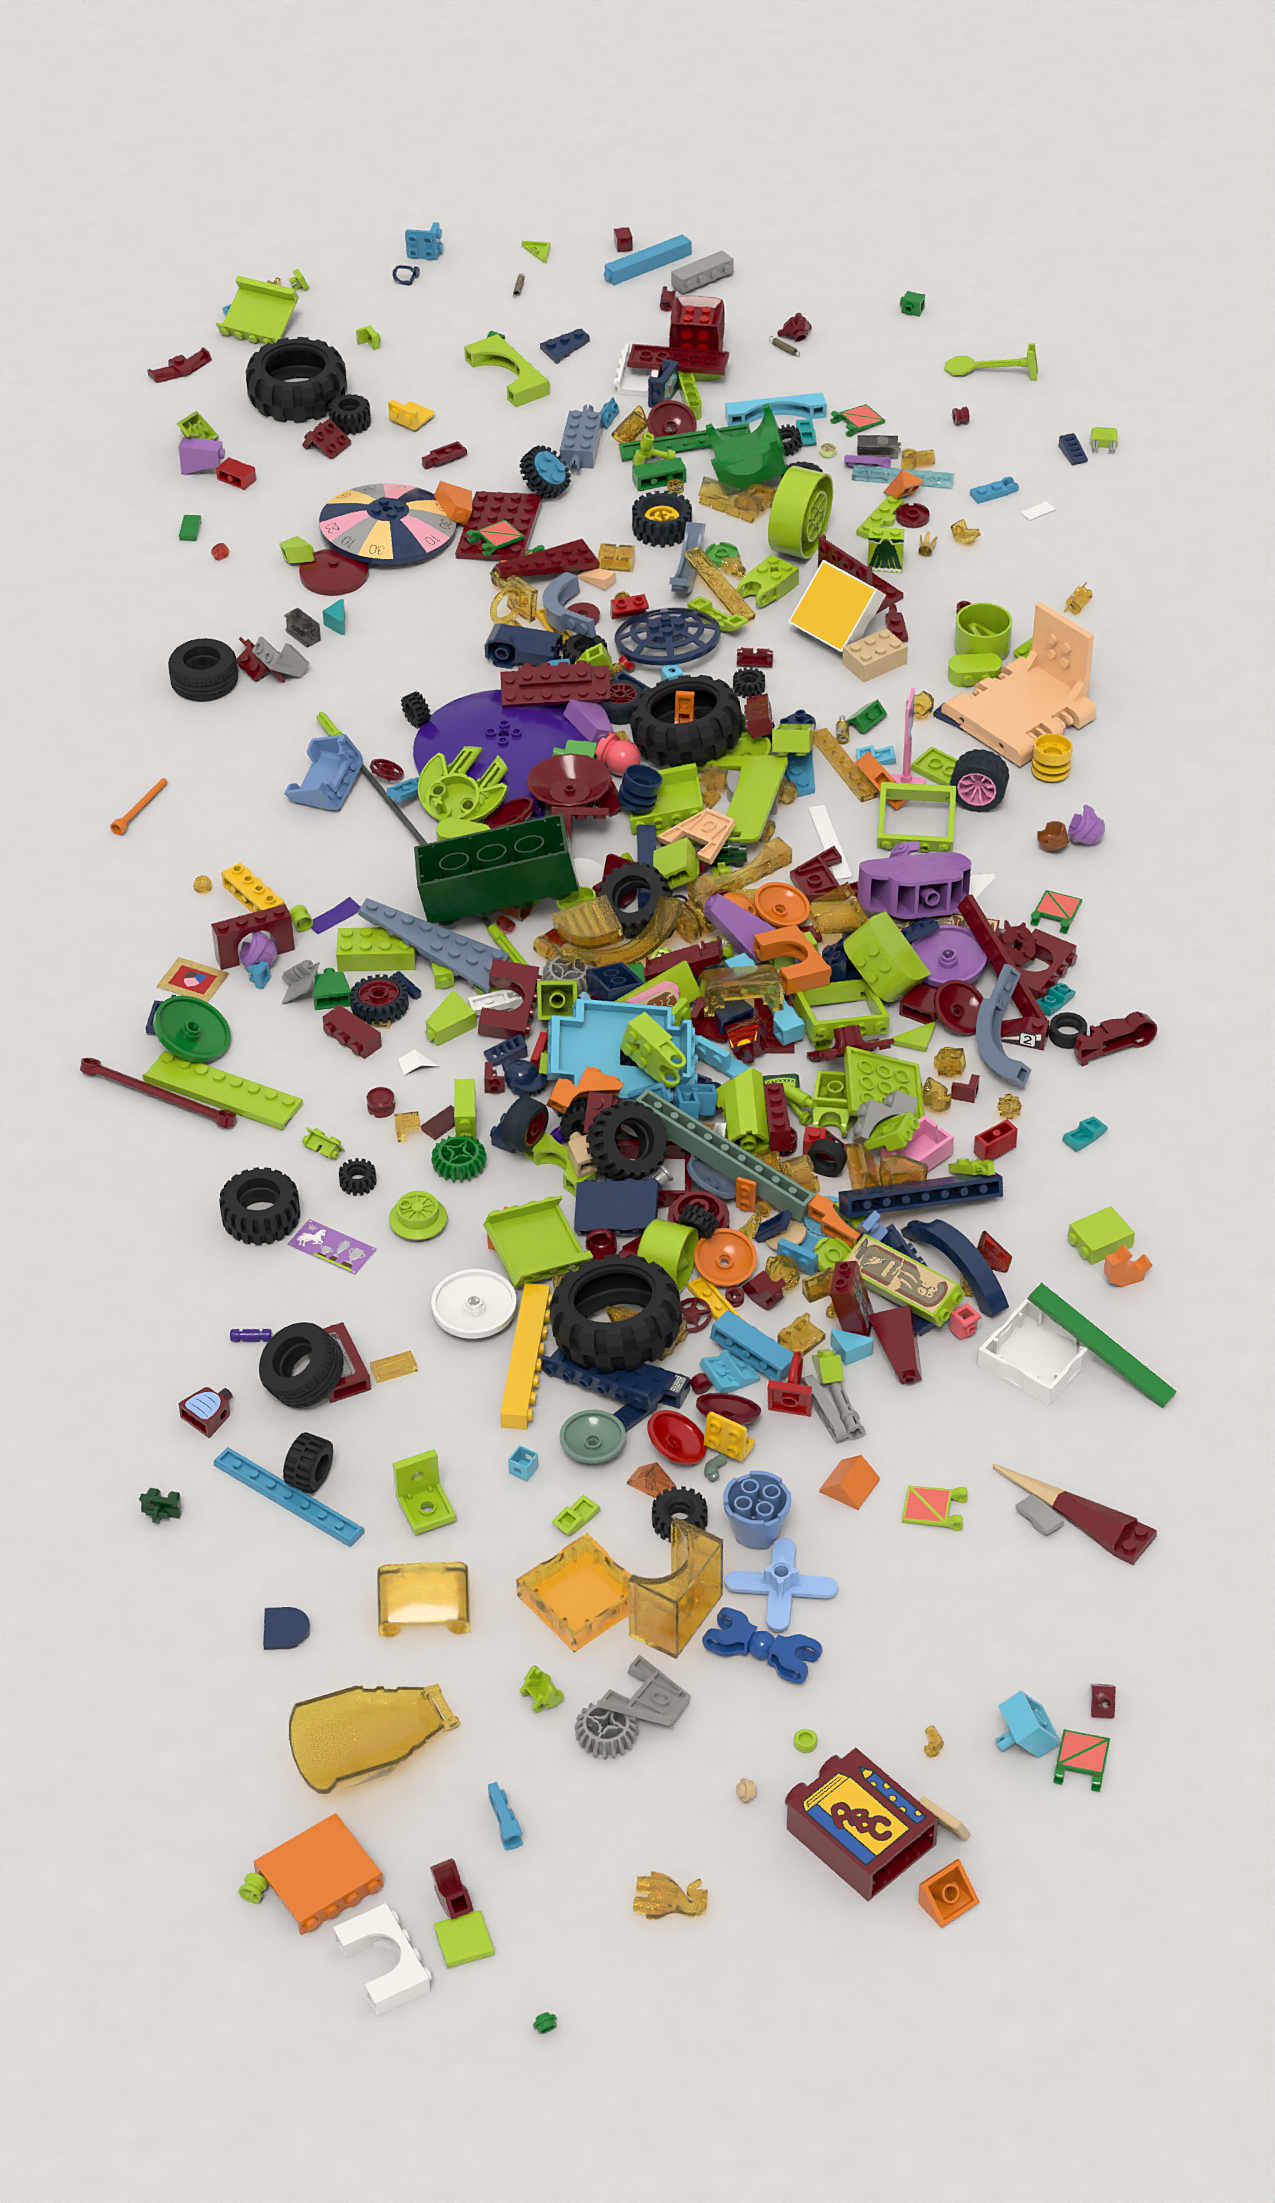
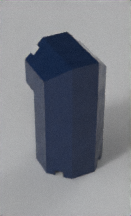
M502 623L494 624L484 645L485 657L488 660L490 658L495 667L506 669L512 668L515 663L540 666L541 663L561 659L562 656H559L560 651H563V635L556 632Z

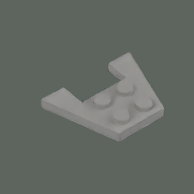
M638 1655L629 1666L628 1673L645 1681L631 1699L609 1689L600 1700L598 1707L671 1726L688 1705L691 1695L641 1655Z

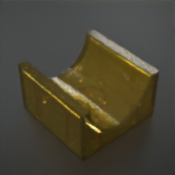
M677 1517L674 1518L671 1522V1574L660 1578H643L632 1574L628 1580L630 1637L675 1659L678 1658L723 1596V1539Z

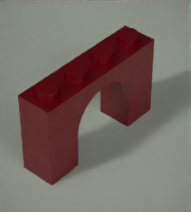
M286 904L211 924L215 958L221 970L240 965L238 955L239 943L245 936L255 931L270 933V940H273L277 947V955L295 950L292 918Z
M1035 929L1032 932L1033 937L1037 939L1035 941L1036 953L1034 957L1047 963L1050 967L1036 972L1027 971L1017 966L1016 968L1037 1000L1048 996L1049 988L1057 985L1060 977L1065 976L1070 965L1075 964L1078 955L1076 954L1077 945Z
M493 959L489 974V986L513 990L521 996L523 1003L518 1008L510 1011L482 1007L478 1022V1034L502 1039H509L521 1034L525 1041L526 1035H530L531 1031L529 1019H533L535 1007H532V1005L537 1003V980H542V975H539V967Z

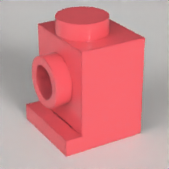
M966 1303L951 1313L949 1329L960 1340L969 1338L977 1330V1323L981 1319V1315Z

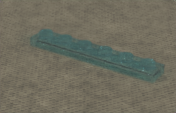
M854 465L852 481L890 484L902 469ZM903 469L921 478L924 481L921 485L922 487L953 489L954 473Z

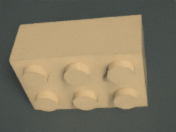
M886 628L843 647L842 664L864 683L907 664L908 647Z

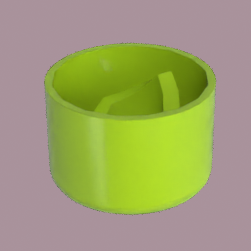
M974 603L962 608L956 616L954 646L957 654L993 653L1003 660L1008 655L1011 646L1012 617L1010 613L1003 607L992 603Z
M661 1219L652 1220L642 1235L637 1256L644 1257L648 1263L654 1261L663 1267L675 1281L680 1293L685 1289L695 1265L694 1251L699 1241L698 1231L693 1227Z

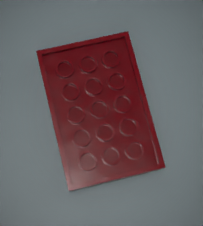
M476 491L472 502V513L467 524L464 525L455 552L456 559L499 561L525 556L543 501L542 494L538 496L535 493ZM503 520L509 522L524 535V539L499 548L489 556L482 554V551H485L482 545L487 542L481 537L474 543H470L467 538L471 537L467 535V531H477Z

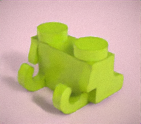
M536 1665L532 1666L524 1678L525 1682L520 1689V1693L523 1697L529 1695L533 1697L535 1702L532 1705V1709L535 1713L543 1711L541 1704L546 1709L556 1707L557 1704L563 1701L564 1696L563 1692L556 1689L552 1684L549 1674L540 1671Z

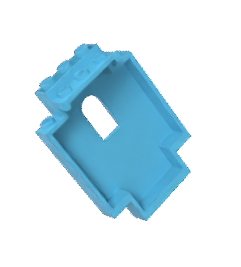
M576 999L573 1004L572 1017L552 1015L548 1022L547 1079H568L577 1086L586 1067H596L602 1073L608 1076H615L624 1083L617 1095L622 1098L623 1102L633 1101L635 1103V1099L629 1097L627 1092L658 1083V1081L640 1067L620 1065V1046L627 1023L643 1012H646L673 1037L672 1042L686 1057L685 1066L677 1070L680 1075L679 1083L697 1084L698 1075L695 1073V1066H697L698 1055L695 1054V1047L698 1044V1035H695V1028L691 1027V1020H683L680 1026H673L675 1016L672 1014V1007ZM673 1058V1063H681L678 1058ZM671 1075L665 1076L667 1081H675ZM665 1087L669 1102H672L674 1087Z

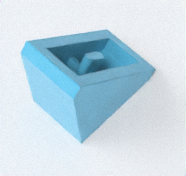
M832 1329L830 1346L835 1353L840 1354L841 1361L847 1366L872 1355L873 1338Z

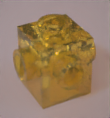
M710 764L709 767L704 766V771L701 770L700 781L703 786H706V790L717 791V788L726 789L728 770L720 769L721 765Z
M944 1047L939 1050L937 1056L934 1057V1067L938 1070V1076L953 1077L955 1075H962L966 1067L963 1048Z

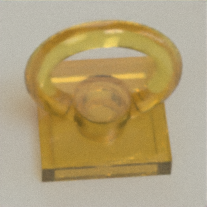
M516 575L510 576L509 586L500 590L491 603V620L496 624H506L518 614L528 622L535 621L538 590ZM508 594L507 607L511 609V612L500 618L497 616V607L502 598Z

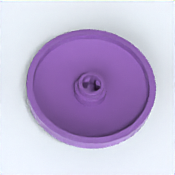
M939 925L940 929L912 942V948L931 972V975L923 982L934 987H940L949 980H962L970 984L982 975L987 965V956L972 931L962 926Z

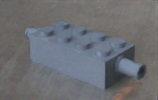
M587 404L584 405L583 411L569 410L560 446V455L562 456L560 460L561 462L565 461L567 463L565 467H569V470L574 472V468L575 472H578L579 468H594L603 424L602 413L593 411L594 409L591 405H589L588 409Z

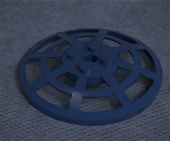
M676 607L661 608L640 613L626 620L617 629L614 640L617 651L633 662L655 666L676 665L693 661L712 651L720 641L721 629L719 623L712 616L702 611ZM675 613V614H682V615H680V616H670L669 614ZM655 615H661L660 617L654 619L649 618ZM692 617L697 623L687 622L685 619ZM699 617L708 620L713 625L703 623ZM639 623H647L646 627L636 629ZM633 624L629 632L620 635L625 628ZM688 627H695L698 630L693 635L689 633ZM704 628L715 630L713 637L707 643L699 639L703 634ZM646 632L647 637L642 640L636 634ZM631 636L632 640L639 645L634 651H631L622 644L621 640ZM653 641V642L665 643V644H656V643H650V642ZM692 642L699 646V648L693 651L674 655L673 648L682 647ZM645 647L666 649L667 656H649L640 653Z

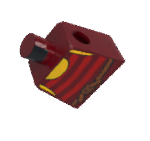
M760 1016L725 1026L731 1050L737 1060H742L745 1064H751L754 1062V1056L764 1053L767 1027Z

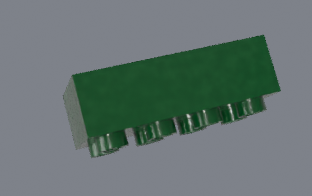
M563 813L414 847L417 888L427 922L432 924L438 923L442 926H448L456 923L461 917L474 914L478 917H487L494 914L500 908L513 906L514 908L522 909L531 906L535 900L548 897L553 900H562L569 897L572 892L579 891L573 850Z

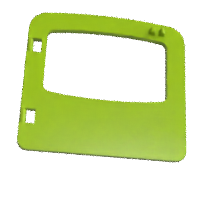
M723 756L718 760L713 759L707 761V764L697 767V770H741L734 796L725 816L734 819L736 823L727 840L752 843L760 839L788 765L787 756ZM672 827L657 829L656 840L658 841L657 836ZM688 838L689 841L691 842V844H697V843H699V842H697V841H694V840Z

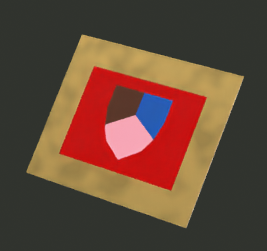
M178 957L156 987L180 995L195 997L208 1003L229 973Z

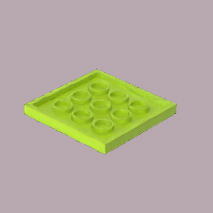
M846 1046L844 1064L849 1115L859 1117L857 1111L861 1104L870 1099L883 1104L887 1095L898 1090L917 1098L914 1116L918 1120L924 1116L919 1064Z

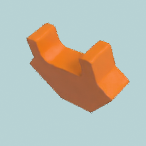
M1122 1245L1115 1253L1105 1256L1104 1274L1111 1283L1125 1287L1143 1281L1145 1273L1153 1264L1144 1254L1136 1261H1131L1130 1259L1133 1255L1127 1246Z

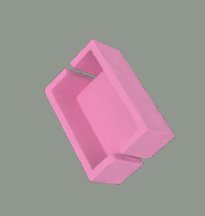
M925 1115L918 1120L920 1127L918 1130H915L912 1140L907 1142L908 1145L904 1149H895L888 1152L885 1146L881 1148L880 1163L892 1172L896 1171V1175L906 1182L915 1181L953 1154L954 1137L940 1127L938 1129V1125Z

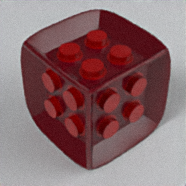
M707 296L676 297L670 318L669 347L722 351L725 328L723 300Z

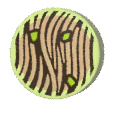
M832 443L822 444L820 446V455L825 458L835 456L836 446Z

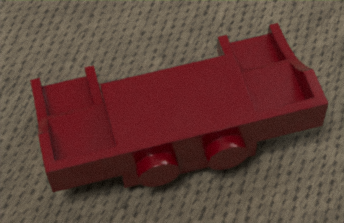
M717 936V940L705 943L704 940L701 941V949L699 944L665 954L662 952L660 957L650 960L649 957H645L646 966L643 970L646 981H650L682 961H687L694 977L706 974V967L722 963L723 948L720 936Z

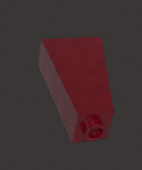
M910 1306L868 1314L869 1321L901 1385L922 1380L915 1317Z

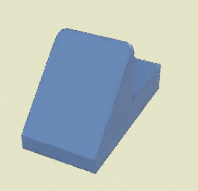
M875 1210L855 1230L861 1234V1238L864 1234H867L878 1241H881L888 1232L877 1221L881 1215Z

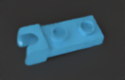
M497 1782L488 1784V1797L499 1823L500 1839L504 1849L512 1850L522 1846L523 1842L520 1837L522 1831L517 1819H515L513 1810L508 1809L506 1806L508 1800L504 1789L500 1790Z

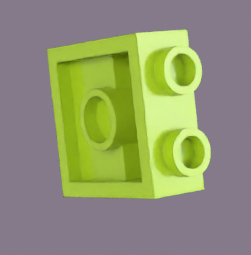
M911 1111L879 1121L864 1145L867 1150L881 1149L884 1146L888 1152L895 1149L902 1150L908 1145L907 1142L912 1140L915 1130L919 1129V1121Z

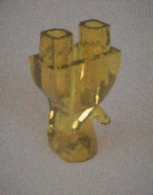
M651 1871V1876L637 1877L636 1892L648 1893V1897L635 1896L633 1912L646 1914V1920H657L671 1913H679L689 1917L706 1914L709 1889L697 1890L702 1884L701 1879H698L688 1885L686 1896L671 1877L660 1872Z

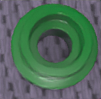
M545 2012L535 2018L536 2022L533 2023L534 2029L538 2030L539 2034H544L557 2027V2017L555 2014Z

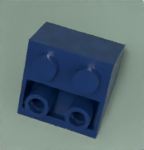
M844 937L837 943L826 946L822 951L823 960L827 965H830L832 970L830 983L846 981L851 960L844 950V940L846 939Z

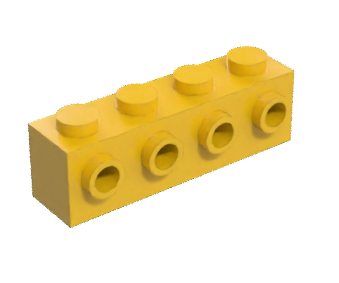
M241 863L221 872L223 887L252 913L285 904L281 897L275 895L270 887L264 885L259 877L253 875L251 870Z

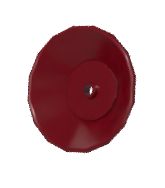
M563 754L540 761L530 770L526 781L529 792L539 801L551 806L579 807L600 799L608 792L612 777L610 770L600 760L587 755Z

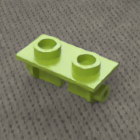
M306 1127L309 1134L302 1139L305 1147L317 1152L320 1146H322L319 1153L329 1159H337L339 1157V1150L345 1152L344 1148L340 1145L341 1141L333 1136L328 1138L321 1130L317 1128L312 1130Z

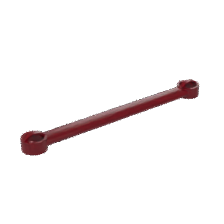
M81 1059L80 1071L92 1076L96 1074L215 1119V1123L219 1126L229 1128L235 1125L236 1114L232 1111L216 1110L102 1066L101 1062L97 1059Z

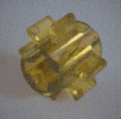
M1005 1094V1098H999L996 1108L1000 1112L999 1116L1014 1119V1115H1020L1023 1105L1019 1101V1096Z

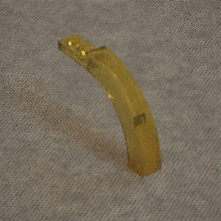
M659 896L655 912L648 925L637 937L622 946L608 950H591L557 945L556 954L561 956L562 960L573 961V958L580 959V962L592 963L594 967L623 962L626 966L634 964L653 953L667 939L679 918L683 901L678 898Z

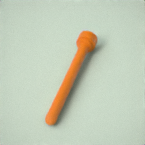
M162 778L123 818L115 819L110 824L111 831L116 835H122L127 829V823L167 784V780Z

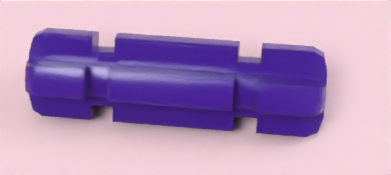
M231 1329L230 1340L232 1342H239L240 1340L242 1342H260V1339H263V1342H268L272 1338V1330L242 1329L240 1331V1329Z

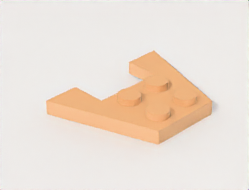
M707 808L659 834L657 839L658 842L669 845L685 836L706 846L697 853V857L699 860L712 865L736 823L734 819Z

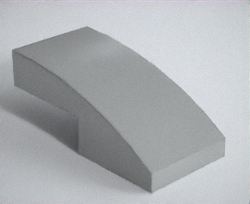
M1033 1494L1016 1504L1017 1512L1030 1519L1033 1528L1046 1535L1064 1525L1059 1515Z

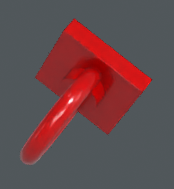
M796 1351L793 1354L787 1383L769 1380L767 1387L768 1410L811 1417L812 1387L800 1385L803 1370V1354L801 1351Z

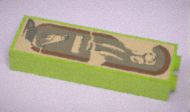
M867 1234L862 1236L844 1259V1261H857L865 1287L902 1307L909 1305L913 1313L938 1327H941L949 1319L950 1314L966 1295L959 1283Z

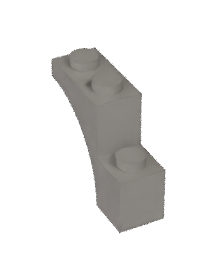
M896 1090L885 1097L883 1104L871 1099L861 1104L857 1111L859 1116L857 1123L852 1130L854 1134L852 1142L861 1144L868 1140L872 1129L879 1121L909 1111L914 1115L918 1099Z

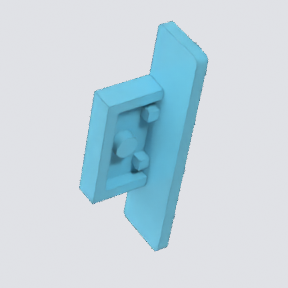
M701 1035L698 1036L695 1054L702 1061L731 1078L750 1068L733 1058L730 1052Z

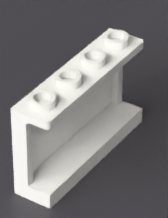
M626 344L625 349L621 351V359H619V368H617L614 379V387H617V394L648 396V379L650 376L660 378L662 370L628 368L627 362L631 351H629V344Z

